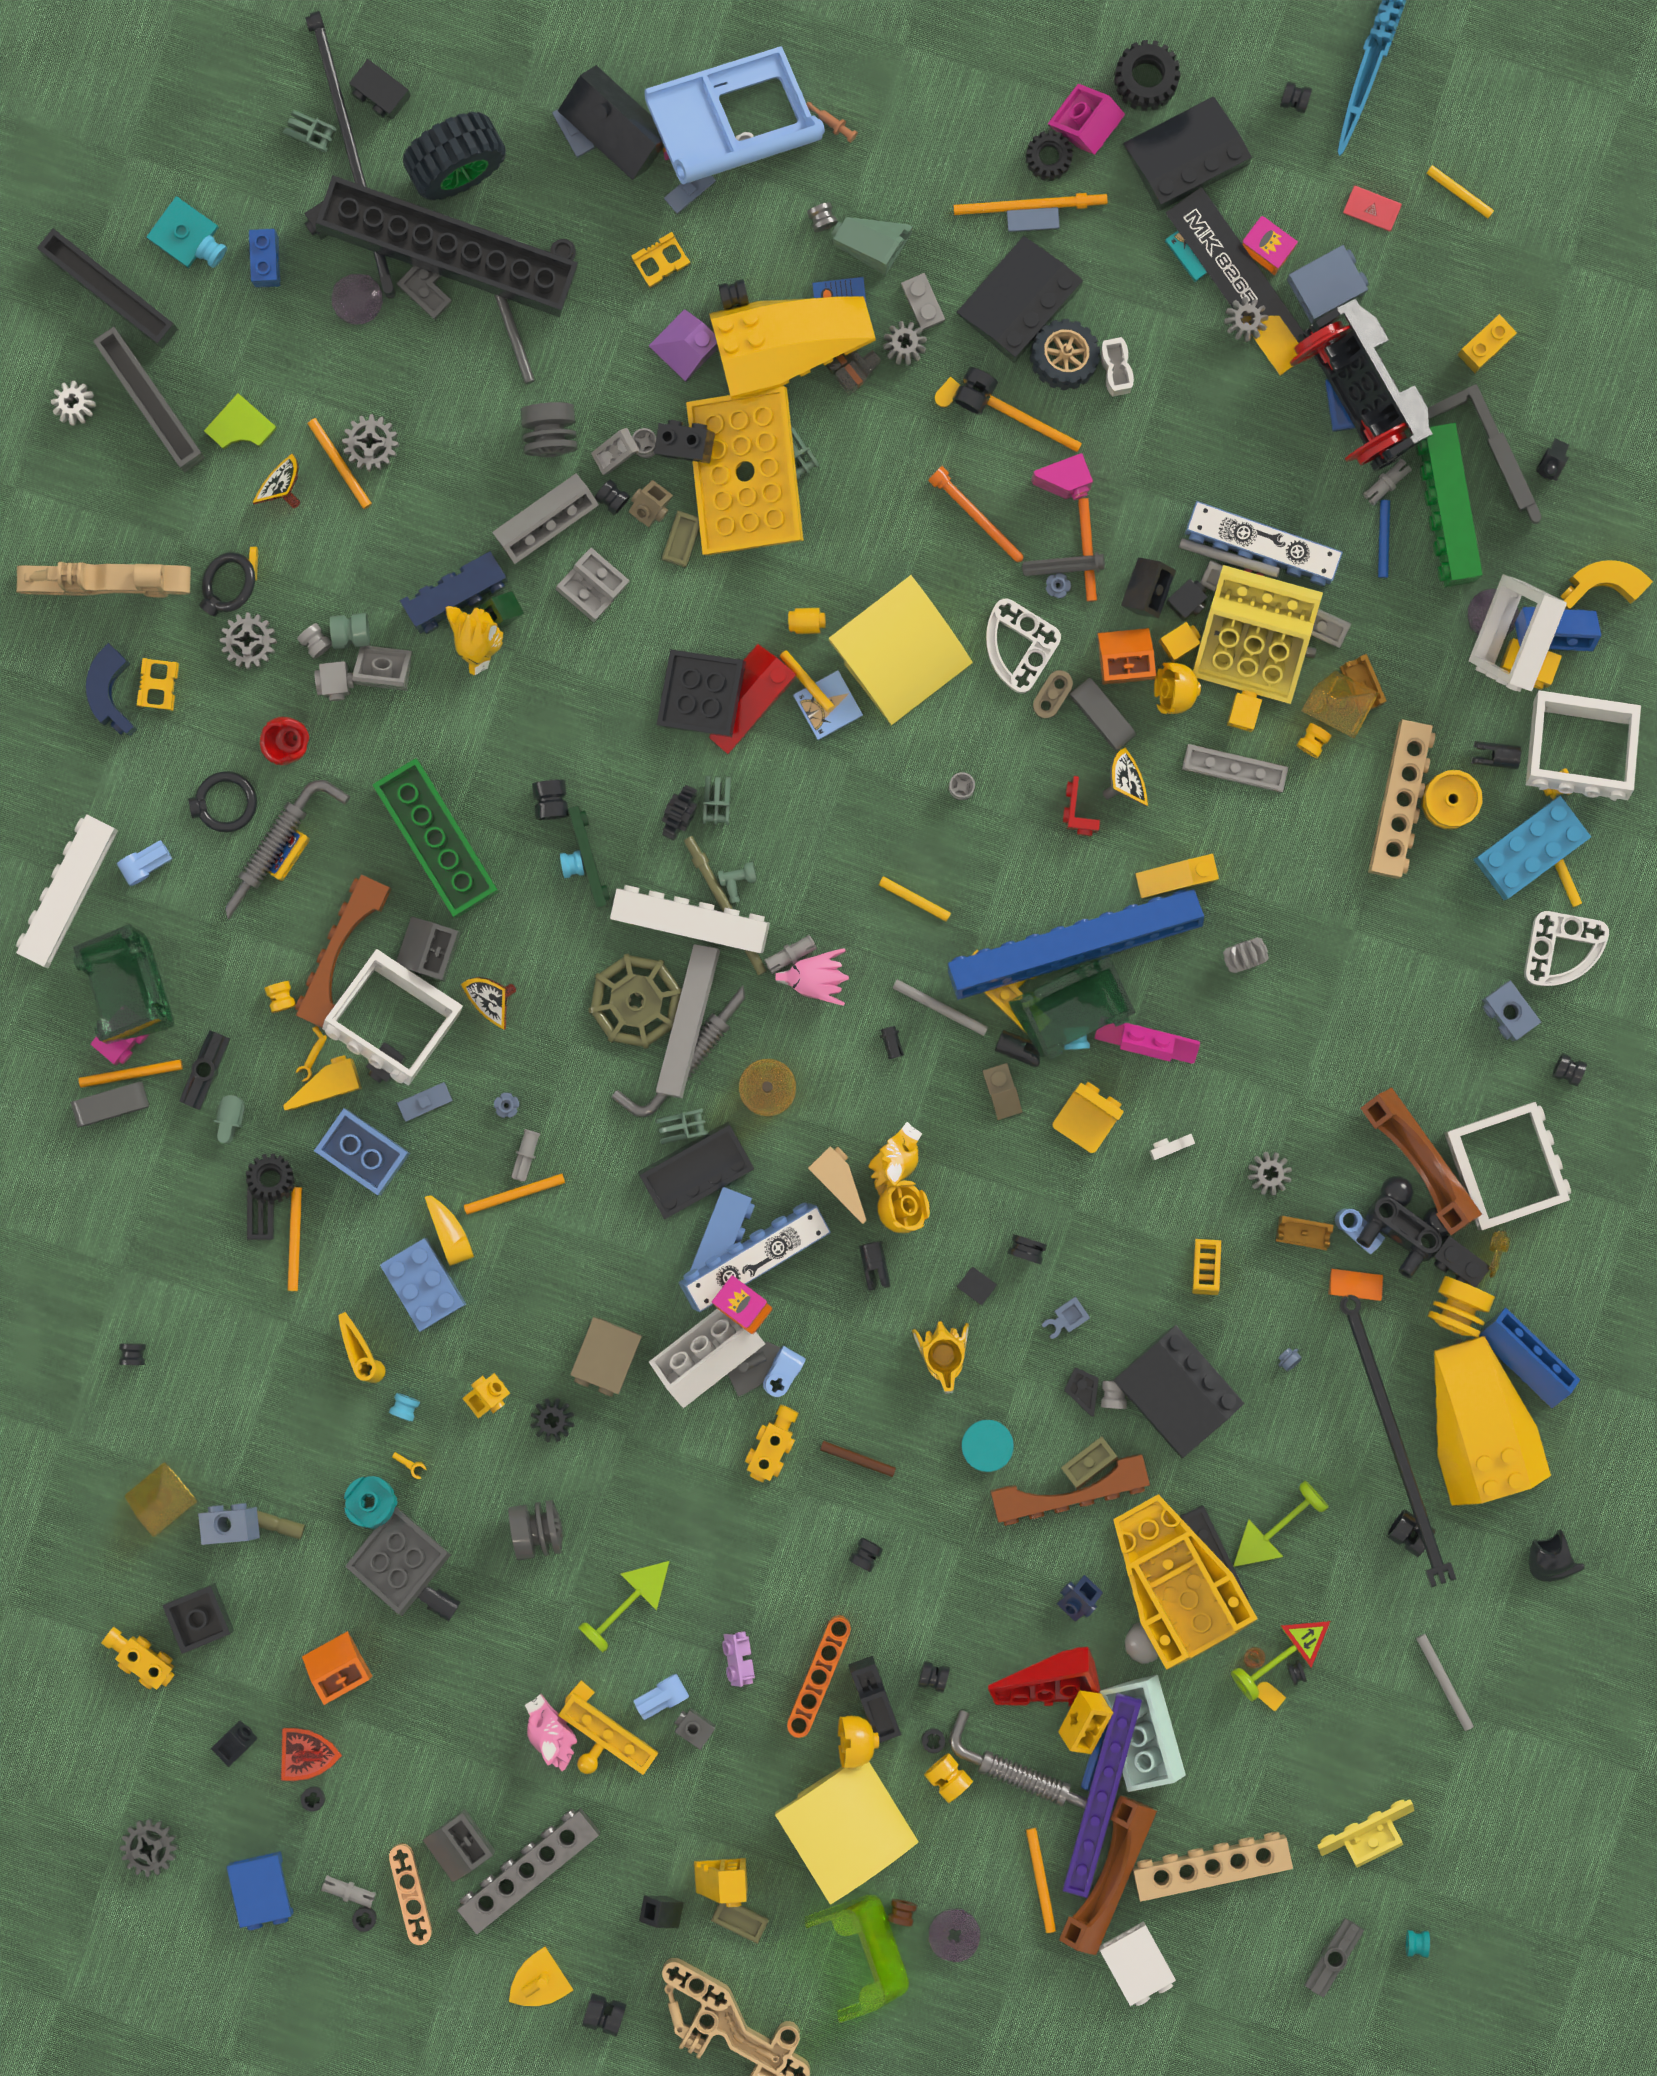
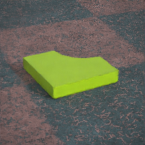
M237 393L204 432L223 449L232 443L240 441L252 442L261 447L277 427Z

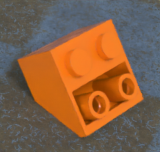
M1149 628L1098 633L1103 685L1155 679L1154 650Z
M348 1631L302 1656L311 1683L323 1705L373 1677Z

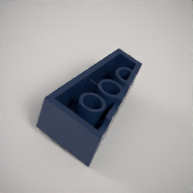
M491 551L462 566L459 569L461 571L460 574L456 575L455 572L443 576L437 582L438 586L427 585L421 588L415 595L416 598L409 600L407 596L399 600L420 634L424 631L426 634L431 633L439 627L438 623L447 618L445 607L452 606L461 610L469 605L471 608L482 602V596L487 593L495 594L505 588L504 583L508 580Z

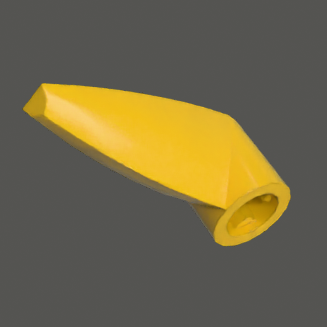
M426 1196L425 1200L449 1266L473 1258L474 1255L468 1238L455 1216L433 1196Z
M346 1312L338 1315L345 1348L356 1377L370 1383L380 1382L385 1376V1366L382 1362L374 1360L366 1341Z

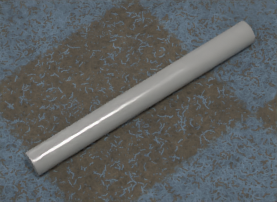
M1182 538L1179 545L1181 549L1275 578L1278 577L1280 572L1278 567Z
M898 979L893 986V989L982 1036L985 1035L988 1029L987 1026Z
M1426 1634L1418 1636L1416 1639L1464 1731L1473 1728L1474 1725Z

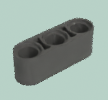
M1091 678L1085 680L1069 694L1074 703L1115 751H1118L1136 736V732Z
M143 1082L133 1083L70 1102L77 1128L150 1107Z

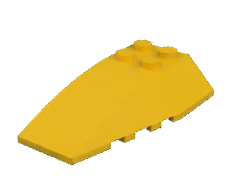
M864 296L757 301L709 313L731 399L782 387L790 383L789 379L800 375L802 377L810 373V369L822 363L825 366L833 362L834 357L843 353L847 355L876 341Z
M1485 1336L1434 1350L1437 1409L1436 1433L1438 1436L1437 1457L1451 1505L1482 1504L1532 1489L1550 1477L1551 1474L1538 1428Z
M1159 1494L1113 1519L1141 1625L1166 1670L1192 1659L1258 1620L1233 1573Z

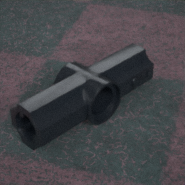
M209 1030L199 1056L192 1065L191 1075L179 1102L201 1110L211 1084L218 1075V1068L230 1038ZM203 1063H208L211 1066V1073L207 1077H202L199 1074V1067Z

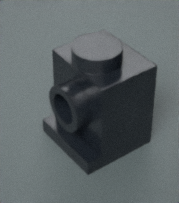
M386 1042L379 1049L400 1064H403L407 1057ZM370 1063L366 1066L370 1069L368 1075L378 1083H381L382 1080L389 1083L392 1079L390 1073L384 1069L375 1068Z

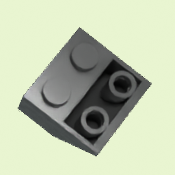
M411 917L396 962L410 971L445 982L461 933L433 922Z
M466 1809L423 1839V1842L452 1882L477 1868L495 1853L494 1848Z

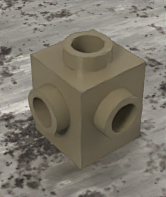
M652 480L645 488H639L631 499L633 505L629 513L636 517L638 521L650 527L656 520L661 522L669 511L666 506L673 495Z

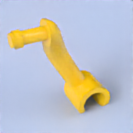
M318 1026L312 1029L319 1039L314 1044L304 1066L296 1070V1073L303 1069L308 1071V1076L302 1082H307L312 1078L311 1068L327 1039V1036H323Z

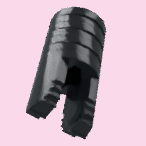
M1481 741L1474 742V747L1477 749L1492 750L1491 759L1478 756L1472 757L1471 764L1509 769L1519 768L1521 759L1520 746Z
M1004 1029L995 1047L996 1052L1035 1068L1039 1066L1040 1056L1045 1051L1043 1046Z
M882 1241L859 1245L868 1290L871 1291L876 1288L874 1269H878L882 1287H890Z
M426 1586L417 1597L428 1605V1610L433 1611V1613L438 1614L448 1622L461 1601L449 1596L441 1589L435 1591L429 1586Z

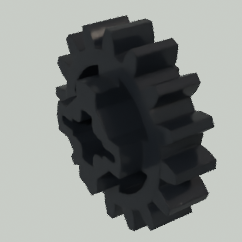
M685 785L679 795L673 794L661 820L666 823L663 828V836L674 841L681 830L686 832L698 806L697 803L693 802L696 798V789Z

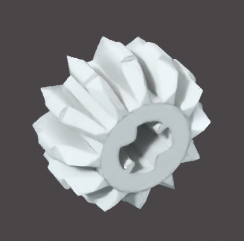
M76 381L71 382L70 388L65 383H62L61 386L64 391L54 390V394L59 399L51 400V404L57 406L53 413L60 415V421L63 423L69 419V423L72 426L76 424L77 418L82 424L86 421L83 416L86 414L92 417L93 415L88 408L96 407V403L90 400L94 396L93 392L87 391L85 384H81L78 387ZM73 398H75L79 403L74 404L73 408H71L68 403H72Z

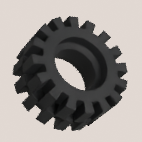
M1049 130V133H1045V131L1040 132V135H1035L1028 144L1026 163H1028L1029 171L1032 170L1035 177L1040 176L1041 180L1044 181L1045 178H1049V181H1053L1056 177L1058 179L1061 178L1064 173L1066 174L1071 165L1073 157L1072 146L1068 143V139L1066 137L1063 138L1059 132L1057 134H1054L1051 130ZM1053 147L1058 151L1059 159L1055 164L1047 165L1040 160L1039 153L1043 148Z
M264 1154L262 1155L263 1159L259 1160L257 1157L254 1159L255 1164L250 1163L248 1166L249 1171H246L247 1185L250 1193L253 1194L256 1200L260 1199L261 1203L266 1204V1201H269L270 1204H274V1200L277 1199L280 1203L283 1201V1196L286 1198L290 1196L289 1190L293 1191V1183H295L293 1171L287 1160L284 1161L282 1156L279 1155L276 1158L275 1154H271L267 1158V1155ZM267 1171H275L280 1175V1181L274 1187H265L260 1182L261 1176Z

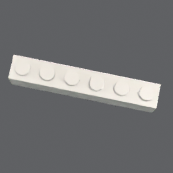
M87 814L84 819L81 818L75 827L77 834L73 842L69 841L63 851L65 858L62 864H57L51 875L53 881L49 888L46 887L40 896L42 903L38 911L34 910L28 920L30 927L26 934H21L16 944V947H18L17 954L46 968H49L118 832L117 829Z
M624 885V889H616L610 916L612 920L752 952H764L770 925L769 922L764 921L765 916L750 913L749 918L739 916L740 911L730 908H724V912L714 910L715 905L699 902V906L689 904L690 899L674 896V901L664 899V893L649 891V895L639 893L640 888Z

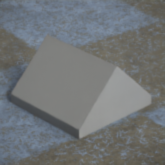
M374 646L360 647L352 681L356 685L407 691L412 651Z

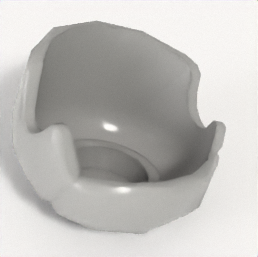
M1141 1622L1134 1624L1125 1639L1127 1654L1132 1660L1141 1664L1155 1661L1159 1656Z

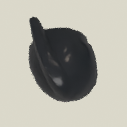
M1561 1529L1549 1539H1534L1530 1546V1572L1540 1581L1551 1582L1560 1580L1584 1569L1583 1563L1577 1564L1571 1557L1567 1540Z

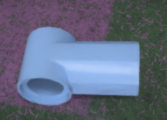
M160 840L139 853L135 852L121 859L117 866L129 886H133L146 879L150 875L149 873L173 859L166 846Z
M1341 1209L1335 1216V1224L1338 1229L1344 1231L1359 1244L1356 1239L1367 1224V1221L1355 1209ZM1350 1213L1354 1217V1223L1351 1227L1347 1228L1343 1224V1217ZM1379 1233L1369 1248L1360 1246L1366 1252L1372 1254L1382 1244L1385 1237Z
M677 1674L664 1679L656 1685L657 1687L633 1700L644 1720L666 1707L671 1708L689 1697Z

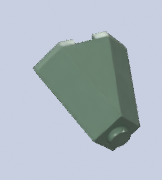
M846 217L843 223H837L831 235L834 236L833 245L886 276L912 234V226Z

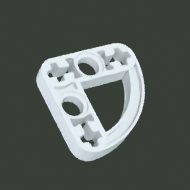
M1002 599L996 603L991 612L986 631L987 652L995 672L1009 688L1020 694L1029 692L1061 640V634L1056 627L1010 599ZM1010 605V612L1014 615L1017 614V611L1022 612L1017 618L1015 625L1011 623L1014 619L1010 615L1002 617L1000 615V606ZM1029 617L1034 621L1035 627L1033 630L1026 632L1021 629L1020 621L1023 618ZM999 622L1033 642L1013 675L1006 668L999 654L997 646ZM1039 624L1044 626L1041 629L1043 633L1049 634L1050 631L1054 633L1055 643L1049 642V644H1045V637L1038 634L1037 639L1033 637L1038 630ZM1039 653L1043 658V663L1038 667L1031 666L1028 661L1030 654ZM1025 665L1028 670L1036 672V675L1033 676L1030 673L1026 680L1029 685H1023L1019 688L1017 686L1018 681L1015 678H1021L1026 670L1021 669V667Z
M1551 911L1537 914L1533 921L1524 970L1526 981L1535 986H1555L1570 982L1586 973L1598 961L1605 949L1609 937L1608 926L1599 920ZM1545 916H1548V921L1552 922V926L1547 927L1545 935H1551L1550 939L1544 936L1536 937L1537 932L1540 934L1543 932V925L1539 924V920L1544 919ZM1569 920L1575 921L1578 925V931L1574 935H1569L1564 930V925ZM1583 922L1587 923L1586 929H1594L1596 925L1599 926V931H1602L1603 935L1598 936L1596 940L1594 939V934L1584 933V938H1582ZM1556 937L1593 944L1587 956L1577 966L1561 974L1549 975ZM1538 941H1543L1548 946V951L1543 956L1538 955L1534 950V946ZM1532 957L1537 960L1546 959V964L1540 963L1539 971L1543 973V977H1538L1537 981L1530 974V970H1535L1537 962H1532Z

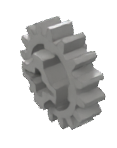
M370 414L367 421H365L363 416H360L359 424L351 421L353 429H345V433L349 438L342 439L343 444L349 446L343 450L345 455L352 454L348 459L350 463L358 461L357 468L361 469L366 465L368 472H371L372 467L375 465L378 470H382L381 463L383 462L390 465L388 457H396L397 454L392 449L399 447V443L393 441L398 436L397 433L389 432L393 427L392 424L388 423L384 426V418L380 417L378 421H375L373 414ZM365 428V431L360 436H356L359 431ZM377 428L381 429L387 438L379 437L377 435ZM370 438H373L376 444H372V447L368 448L365 442H369ZM354 448L362 449L365 459L360 457ZM381 450H385L380 457L376 458V455Z
M249 612L246 613L245 619H242L237 614V621L235 623L228 620L230 628H222L226 638L220 639L221 643L226 644V647L221 649L222 652L230 653L227 660L232 662L236 659V666L239 668L245 663L247 669H251L252 663H255L258 668L261 667L260 660L262 659L269 662L270 660L266 655L268 653H275V650L271 648V644L277 643L276 639L270 637L275 633V630L273 628L267 629L270 623L267 620L261 623V616L258 614L252 619ZM254 625L261 628L265 636L257 635ZM242 626V630L237 635H233ZM248 635H250V637L253 640H257L254 642H250L249 647H247V645L243 642H240L243 640H247ZM232 646L240 647L243 657L236 654ZM260 647H264L262 651L255 656V652Z

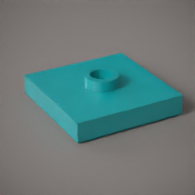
M176 196L146 238L189 269L197 258L195 253L200 243L208 235L213 236L219 227Z

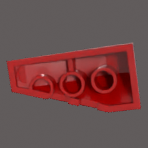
M759 644L744 659L746 665L732 737L712 734L709 736L727 754L736 747L796 679V674Z
M1078 1647L1062 1651L988 1685V1690L995 1705H1028L1030 1701L1044 1702V1706H1053V1702H1068V1706H1072L1080 1690L1100 1693L1101 1691L1095 1661L1088 1647Z

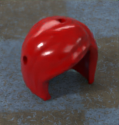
M274 718L267 722L260 734L259 744L261 752L266 759L276 765H288L296 762L303 757L307 750L309 733L301 722L293 718Z

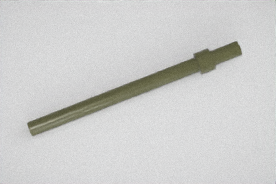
M693 836L688 837L684 840V843L693 857L691 861L695 868H699L722 911L724 912V908L733 909L708 865L710 861L705 852H701ZM744 950L758 976L767 971L757 952Z

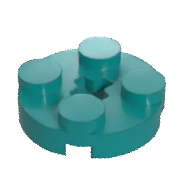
M376 1476L361 1477L353 1481L347 1488L344 1496L346 1500V1508L344 1509L348 1519L354 1524L364 1528L376 1529L391 1518L398 1501L393 1488L385 1480ZM374 1496V1506L366 1509V1497L372 1498Z

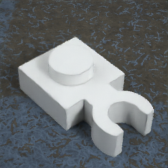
M1192 1134L1169 1142L1166 1138L1154 1143L1155 1149L1149 1152L1152 1159L1156 1160L1193 1145L1195 1142Z

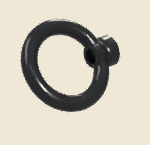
M227 552L216 557L209 564L202 580L204 599L199 604L205 612L216 617L219 612L235 611L247 602L255 585V571L248 558L240 553ZM234 562L242 567L245 574V583L242 591L235 599L223 602L213 594V578L221 566Z
M229 771L218 772L207 777L200 784L196 796L188 798L192 819L199 817L207 827L218 832L228 833L240 830L251 821L257 808V796L251 783L240 774ZM232 782L244 791L247 805L244 813L237 820L220 822L208 813L205 799L208 791L215 784Z

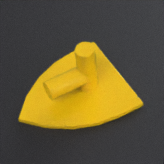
M545 1946L529 1957L516 1973L511 1986L509 2002L522 2006H541L557 2001L573 1991L572 1986Z

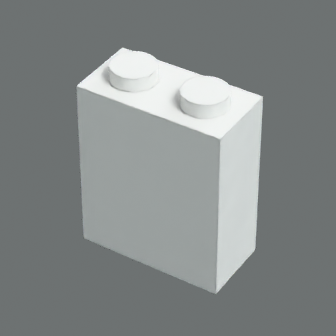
M1144 1921L1099 1947L1130 2006L1136 2004V2006L1144 2004L1150 1999L1149 1995L1157 1991L1163 1993L1173 1987L1172 1983L1176 1981Z

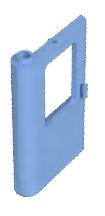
M782 46L645 89V100L675 173L682 184L819 141L825 132L823 122L817 119L816 116H811ZM774 78L779 79L797 118V123L738 141L728 122L719 96Z

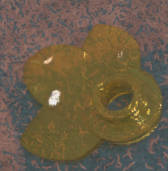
M1503 1230L1495 1231L1491 1239L1490 1251L1494 1252V1258L1489 1266V1270H1491L1490 1278H1493L1499 1269L1502 1253H1507L1509 1249L1510 1238L1507 1237V1232Z

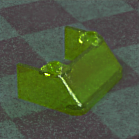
M865 1895L805 1917L806 1929L831 1920L835 1931L842 1936L858 1933L875 1981L865 1985L860 1990V2003L837 2011L839 2023L876 2011L906 1993L909 1988V1978L880 1898L875 1895Z

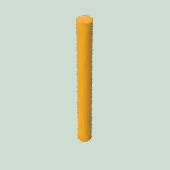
M991 396L988 400L987 405L1075 452H1078L1082 445L1081 442L994 396Z
M314 418L307 423L362 508H368L372 505L371 501L317 419Z
M180 1059L80 1077L79 1085L80 1088L182 1070V1061Z
M563 1174L464 1205L465 1212L468 1215L564 1184Z
M294 1187L293 1191H291L288 1291H298L302 1188Z
M1036 1828L1026 1829L1045 1930L1046 1933H1052L1056 1931L1037 1830Z

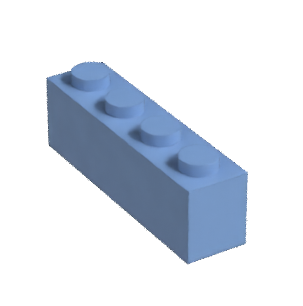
M725 1187L722 1188L690 1271L706 1266L705 1262L714 1256L721 1257L728 1252L727 1249L735 1244V1242H741L745 1232V1228L741 1227L744 1218L750 1219L755 1207L751 1203V1197Z

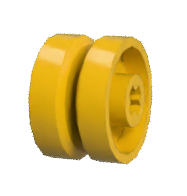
M1448 770L1435 776L1425 786L1421 807L1425 817L1434 826L1442 829H1457L1471 822L1479 813L1482 805V791L1478 782L1470 774L1460 770ZM1450 795L1454 796L1453 801L1455 804L1449 802L1448 797Z

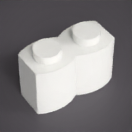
M1122 337L1105 340L1101 348L1100 358L1104 369L1107 371V390L1112 397L1128 394L1131 392L1134 377L1132 369L1127 363V345Z

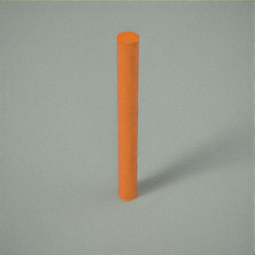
M1088 498L1078 499L1082 551L1083 556L1093 555L1089 500ZM1084 571L1087 602L1097 601L1095 571Z

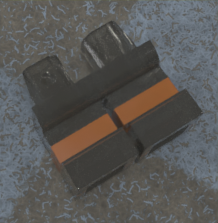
M855 350L847 355L843 353L834 357L833 362L825 366L833 376L835 375V379L850 396L873 376V370L881 363V359L873 350L863 358Z

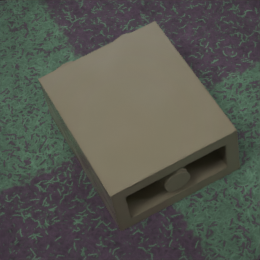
M593 1317L570 1374L575 1377L574 1382L586 1387L590 1383L599 1386V1392L611 1397L614 1393L619 1394L642 1335Z

